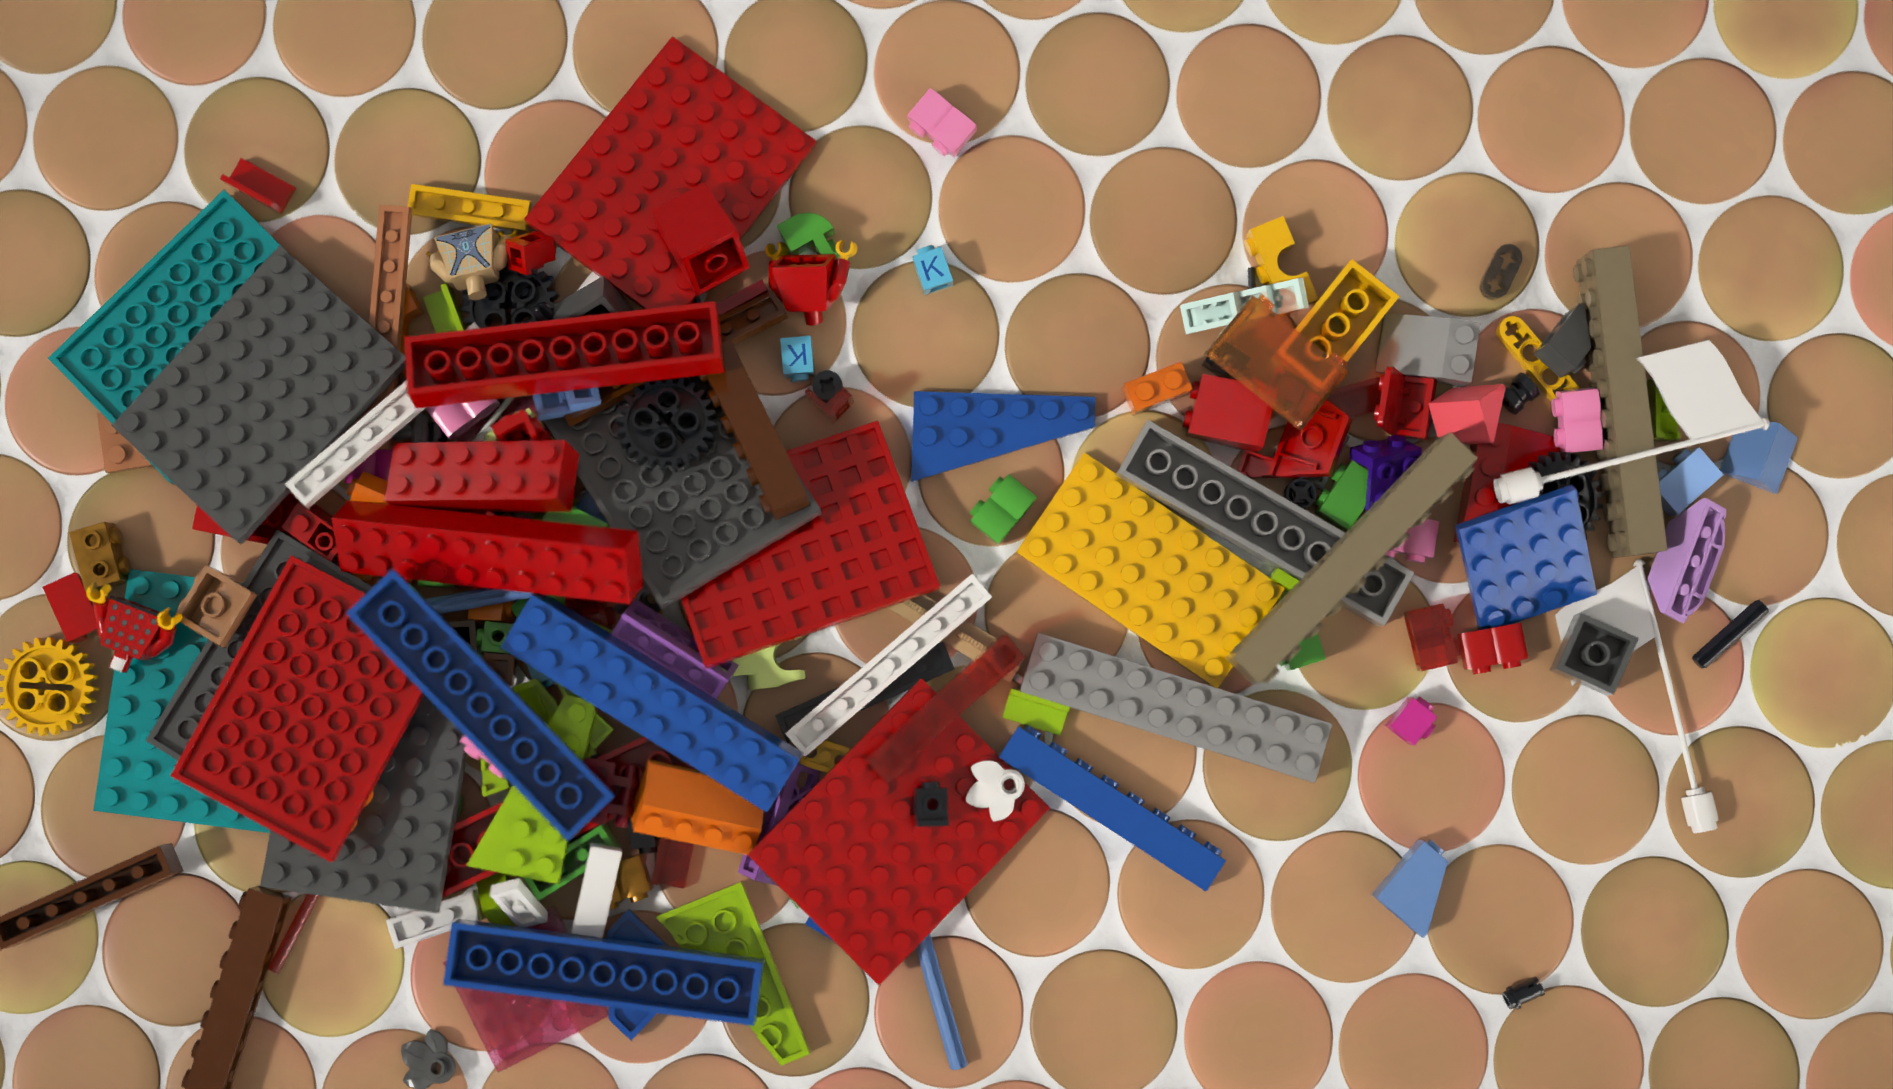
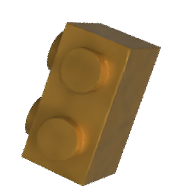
M101 522L69 532L85 591L94 581L97 583L96 586L99 591L105 584L114 587L127 583L128 574L131 573V565L128 558L123 555L121 548L123 536L115 524Z

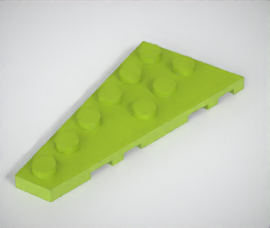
M565 694L548 725L584 761L596 706L581 697ZM513 785L466 866L559 884L568 841Z
M742 881L656 916L660 923L673 935L675 941L683 948L765 959L757 1021L754 1026H748L781 1066L810 1054L809 1047Z

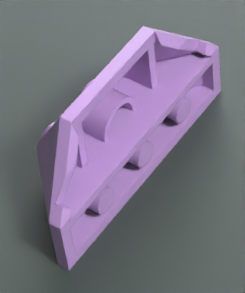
M1702 498L1668 523L1665 531L1668 551L1657 553L1647 578L1660 612L1681 623H1684L1688 616L1693 614L1703 604L1725 546L1724 519L1726 518L1727 509L1707 498Z

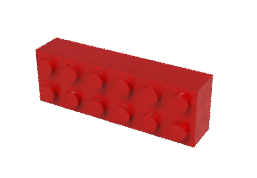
M566 440L394 443L385 501L390 505L465 513H487V511L492 513L571 512L579 453Z

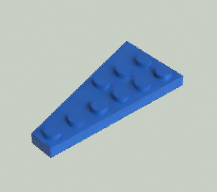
M914 391L911 482L1093 429L1095 425V397Z

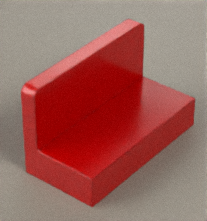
M240 158L230 177L224 174L220 177V180L230 187L280 214L283 213L296 190L294 186Z
M71 573L42 587L67 642H82L88 639L87 634L97 630L93 603L87 597L79 573Z

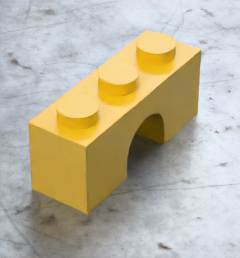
M1284 216L1250 229L1246 234L1245 246L1251 257L1255 255L1259 267H1256L1260 282L1271 285L1303 278L1309 306L1313 305L1318 300V297L1307 271L1299 275L1290 276L1283 273L1277 263L1278 255L1290 250L1295 244ZM1296 311L1287 312L1279 315L1280 317H1283Z

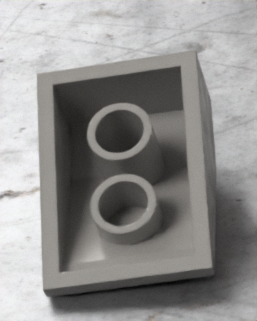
M1386 313L1382 321L1374 373L1385 374L1386 367L1389 366L1396 368L1405 376L1434 378L1440 384L1465 387L1472 383L1481 323L1445 317Z

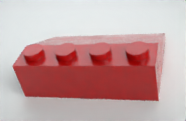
M1498 423L1494 443L1470 444L1469 450L1477 459L1472 464L1475 468L1474 471L1464 480L1457 524L1517 504L1499 503L1494 491V479L1500 478L1501 474L1529 468L1528 463L1530 461L1538 462L1539 455L1548 456V452H1561L1560 447L1555 446L1554 436L1514 425ZM1455 531L1454 542L1459 543L1457 532Z

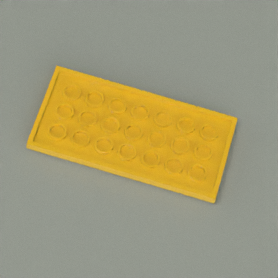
M1085 452L1016 551L1021 557L1215 688H1219L1233 667L1225 657L1271 611L1285 590L1284 587L1270 580L1268 576L1153 498L1117 477L1116 473Z

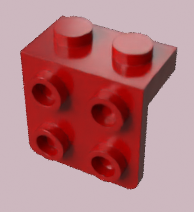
M1387 366L1385 374L1381 375L1379 381V390L1382 394L1380 404L1376 405L1374 411V420L1377 422V426L1390 435L1428 440L1432 417L1428 403L1435 398L1437 380L1434 378L1405 376L1396 368Z

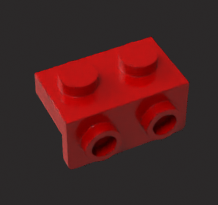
M525 409L515 414L505 415L499 422L491 426L499 441L553 440L548 430L543 428L538 417L531 418Z

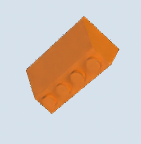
M648 760L632 805L634 809L631 821L634 832L747 855L757 843L762 829L764 810L699 770Z

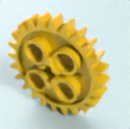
M47 637L46 641L43 638H34V645L31 642H23V650L12 649L15 659L4 658V662L9 667L8 669H0V674L5 677L4 681H0V687H3V692H0V698H5L6 701L0 706V710H11L6 719L15 720L18 718L16 728L27 726L28 734H35L38 730L39 736H47L49 730L52 735H60L61 728L64 731H71V722L82 724L83 721L79 714H90L91 711L86 707V704L96 703L97 701L90 696V692L99 691L98 687L91 685V681L99 678L98 675L89 674V670L95 664L84 663L88 654L82 652L76 654L79 648L78 645L71 644L67 648L68 642L66 639H60L56 642L55 637ZM32 663H35L38 667L37 675L34 678L29 674V668ZM65 664L68 668V675L63 680L59 675V670ZM21 683L73 685L74 688L72 691L23 688ZM30 693L35 697V704L32 708L27 705V697ZM60 695H63L66 700L65 707L62 710L57 706V699Z

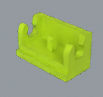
M1652 378L1646 381L1654 441H1678L1680 439L1678 423L1670 414Z

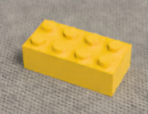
M1351 259L1271 359L1320 395L1400 296Z

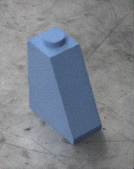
M1418 839L1371 895L1412 931L1424 938L1429 930L1448 861L1441 856L1444 850L1432 840L1426 843Z

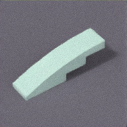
M1297 278L1181 304L1180 308L1185 333L1191 334L1309 308L1304 279Z

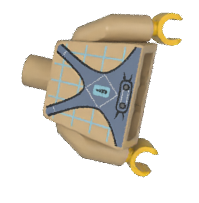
M490 223L435 237L438 251L432 254L428 251L425 254L430 262L431 269L444 282L453 283L456 289L460 291L467 289L468 297L471 300H481L487 296L485 285L497 282L499 280V271L506 264L507 251L505 240L518 236L517 230H514L512 234L505 235L504 231H500L499 239Z

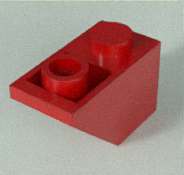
M297 502L281 528L331 562L338 555L331 519L333 516L315 503L307 509L302 502Z

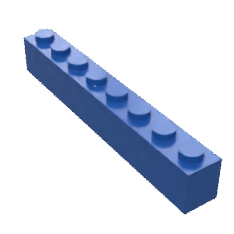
M1026 725L1022 729L1017 726L999 754L1000 759L1202 890H1208L1226 860L1220 857L1222 850L1208 841L1204 846L1193 839L1197 834L1183 825L1176 829L1168 823L1171 817L1157 808L1153 812L1142 807L1145 802L1143 799L1130 791L1125 796L1116 790L1119 784L1106 775H1103L1101 779L1090 773L1093 769L1092 766L1079 758L1074 763L1065 757L1067 750L1052 741L1049 746L1039 740L1042 734L1032 727Z

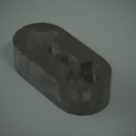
M1505 244L1493 254L1479 285L1480 292L1485 298L1497 300L1509 290L1523 258L1522 252L1517 246ZM1510 252L1514 263L1511 262L1505 269H1501L1504 259L1500 255ZM1497 275H1500L1501 278L1498 286L1501 289L1493 293L1490 291L1491 285L1488 284V281L1491 282Z

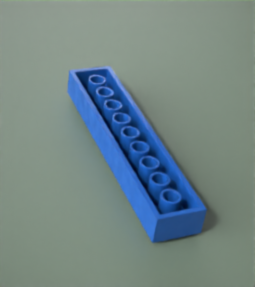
M392 569L346 613L567 841L571 840L616 796L590 767L398 571Z
M536 593L531 595L501 645V648L765 812H768L804 754L549 595Z
M458 919L452 922L443 985L754 1026L757 1021L765 959Z

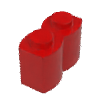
M1522 623L1457 634L1464 670L1472 669L1473 675L1491 672L1490 666L1502 664L1503 669L1521 666L1520 660L1528 659Z

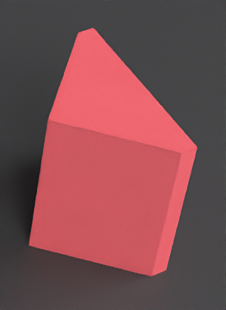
M1496 384L1454 387L1428 403L1437 437L1439 438L1451 432L1464 445L1494 443L1506 386Z

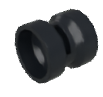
M1520 372L1512 379V383L1506 386L1502 405L1509 412L1516 415L1524 408V404L1527 401L1536 399L1540 392L1533 381Z

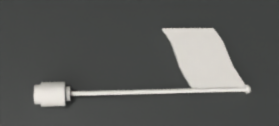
M1710 340L1636 358L1653 378L1670 414L1690 440L1541 477L1539 472H1534L1531 467L1501 474L1500 478L1494 479V491L1499 503L1507 502V504H1513L1539 497V490L1543 489V483L1758 428L1766 430L1769 428L1770 422L1766 418H1760L1743 395L1725 358Z
M1638 559L1633 564L1635 568L1611 584L1596 590L1597 595L1566 605L1555 614L1560 640L1562 643L1573 616L1578 613L1586 614L1639 638L1634 651L1651 639H1655L1692 788L1685 790L1687 796L1681 797L1687 825L1691 826L1693 833L1715 830L1718 828L1716 821H1719L1713 794L1712 791L1705 792L1704 787L1697 786L1643 565L1646 563L1644 560ZM1570 680V681H1571V685L1573 686L1576 682L1573 681V680Z

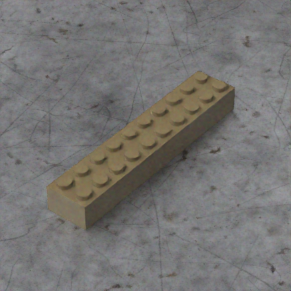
M1630 247L1593 249L1576 261L1577 264L1574 265L1573 273L1576 282H1579L1580 287L1577 305L1580 303L1585 309L1591 349L1585 355L1587 360L1585 368L1587 372H1590L1591 384H1589L1588 388H1597L1600 396L1603 449L1596 450V457L1599 462L1654 449L1655 446L1645 367L1636 359L1643 357ZM1656 455L1602 468L1603 473L1599 477V480L1602 482L1600 488L1602 492H1605L1606 497L1603 515L1605 521L1609 522L1610 534L1607 535L1608 550L1613 553V558L1668 551Z
M1451 432L1437 438L1242 639L1225 659L1251 684H1263L1264 682L1267 684L1280 671L1276 666L1282 660H1291L1300 651L1301 647L1298 644L1303 638H1312L1323 627L1320 621L1325 616H1333L1345 604L1342 598L1351 592L1354 594L1364 585L1367 580L1363 576L1367 572L1370 573L1372 570H1378L1387 561L1388 557L1385 554L1389 549L1399 548L1410 536L1407 531L1416 525L1420 526L1432 514L1428 509L1437 503L1441 504L1453 492L1450 486L1458 481L1462 482L1474 471L1475 468L1472 464L1477 457Z

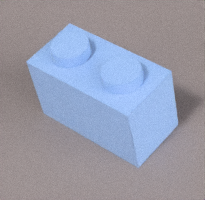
M1700 447L1691 450L1683 449L1672 458L1674 464L1669 469L1662 468L1658 471L1662 509L1668 516L1679 514L1724 475Z

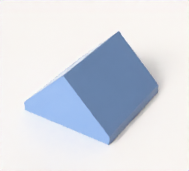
M1769 421L1770 426L1766 430L1758 428L1732 435L1719 470L1724 475L1777 494L1798 437L1782 424Z

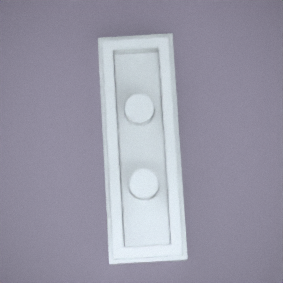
M591 843L572 926L573 934L603 938L622 848Z
M473 890L441 901L439 913L414 910L387 919L386 923L394 948L397 949L451 931L452 922L458 919L481 921L484 919L476 891Z

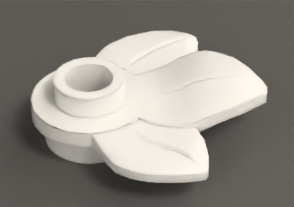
M994 761L975 763L971 766V770L978 781L969 789L965 801L978 808L989 807L992 821H999L1008 817L1013 811L1015 799L1024 791L1025 782L1022 775L1012 769L1004 770ZM1006 779H1012L1014 782L1011 790L1004 788V781Z

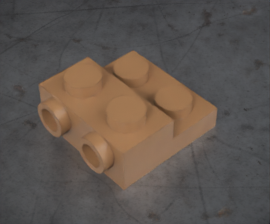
M205 564L202 571L196 575L194 584L187 596L179 603L175 615L180 613L183 616V619L180 621L181 623L215 644L226 648L258 594L242 586L241 583L221 571Z

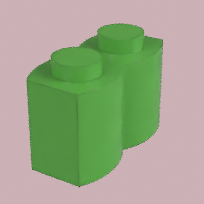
M1010 474L1005 479L999 476L989 489L993 494L986 502L980 499L970 511V514L973 516L970 523L996 545H999L1037 499V496Z

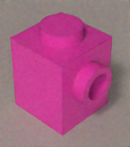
M1407 697L1385 726L1408 745H1415L1420 738L1426 739L1432 733L1436 726L1433 722L1437 716L1431 712L1433 706L1423 698Z

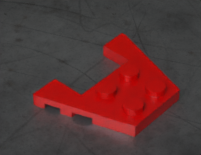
M1277 365L1269 386L1278 388L1277 396L1295 401L1274 458L1244 450L1237 471L1251 479L1330 477L1333 474L1353 419L1302 381L1295 378L1284 368Z

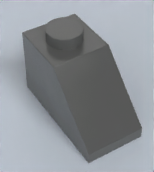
M1580 303L1562 316L1534 353L1539 360L1560 378L1569 372L1577 373L1587 362L1584 357L1591 349L1585 309Z

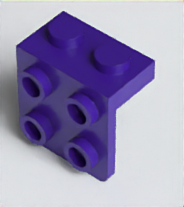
M1391 435L1381 441L1368 440L1364 441L1362 445L1350 447L1349 458L1368 468L1366 511L1421 456L1422 448L1406 441V438L1400 435Z

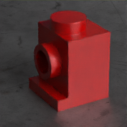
M533 231L505 240L508 269L530 275L532 274L531 270L541 269L544 267V264L556 260V246L552 236Z

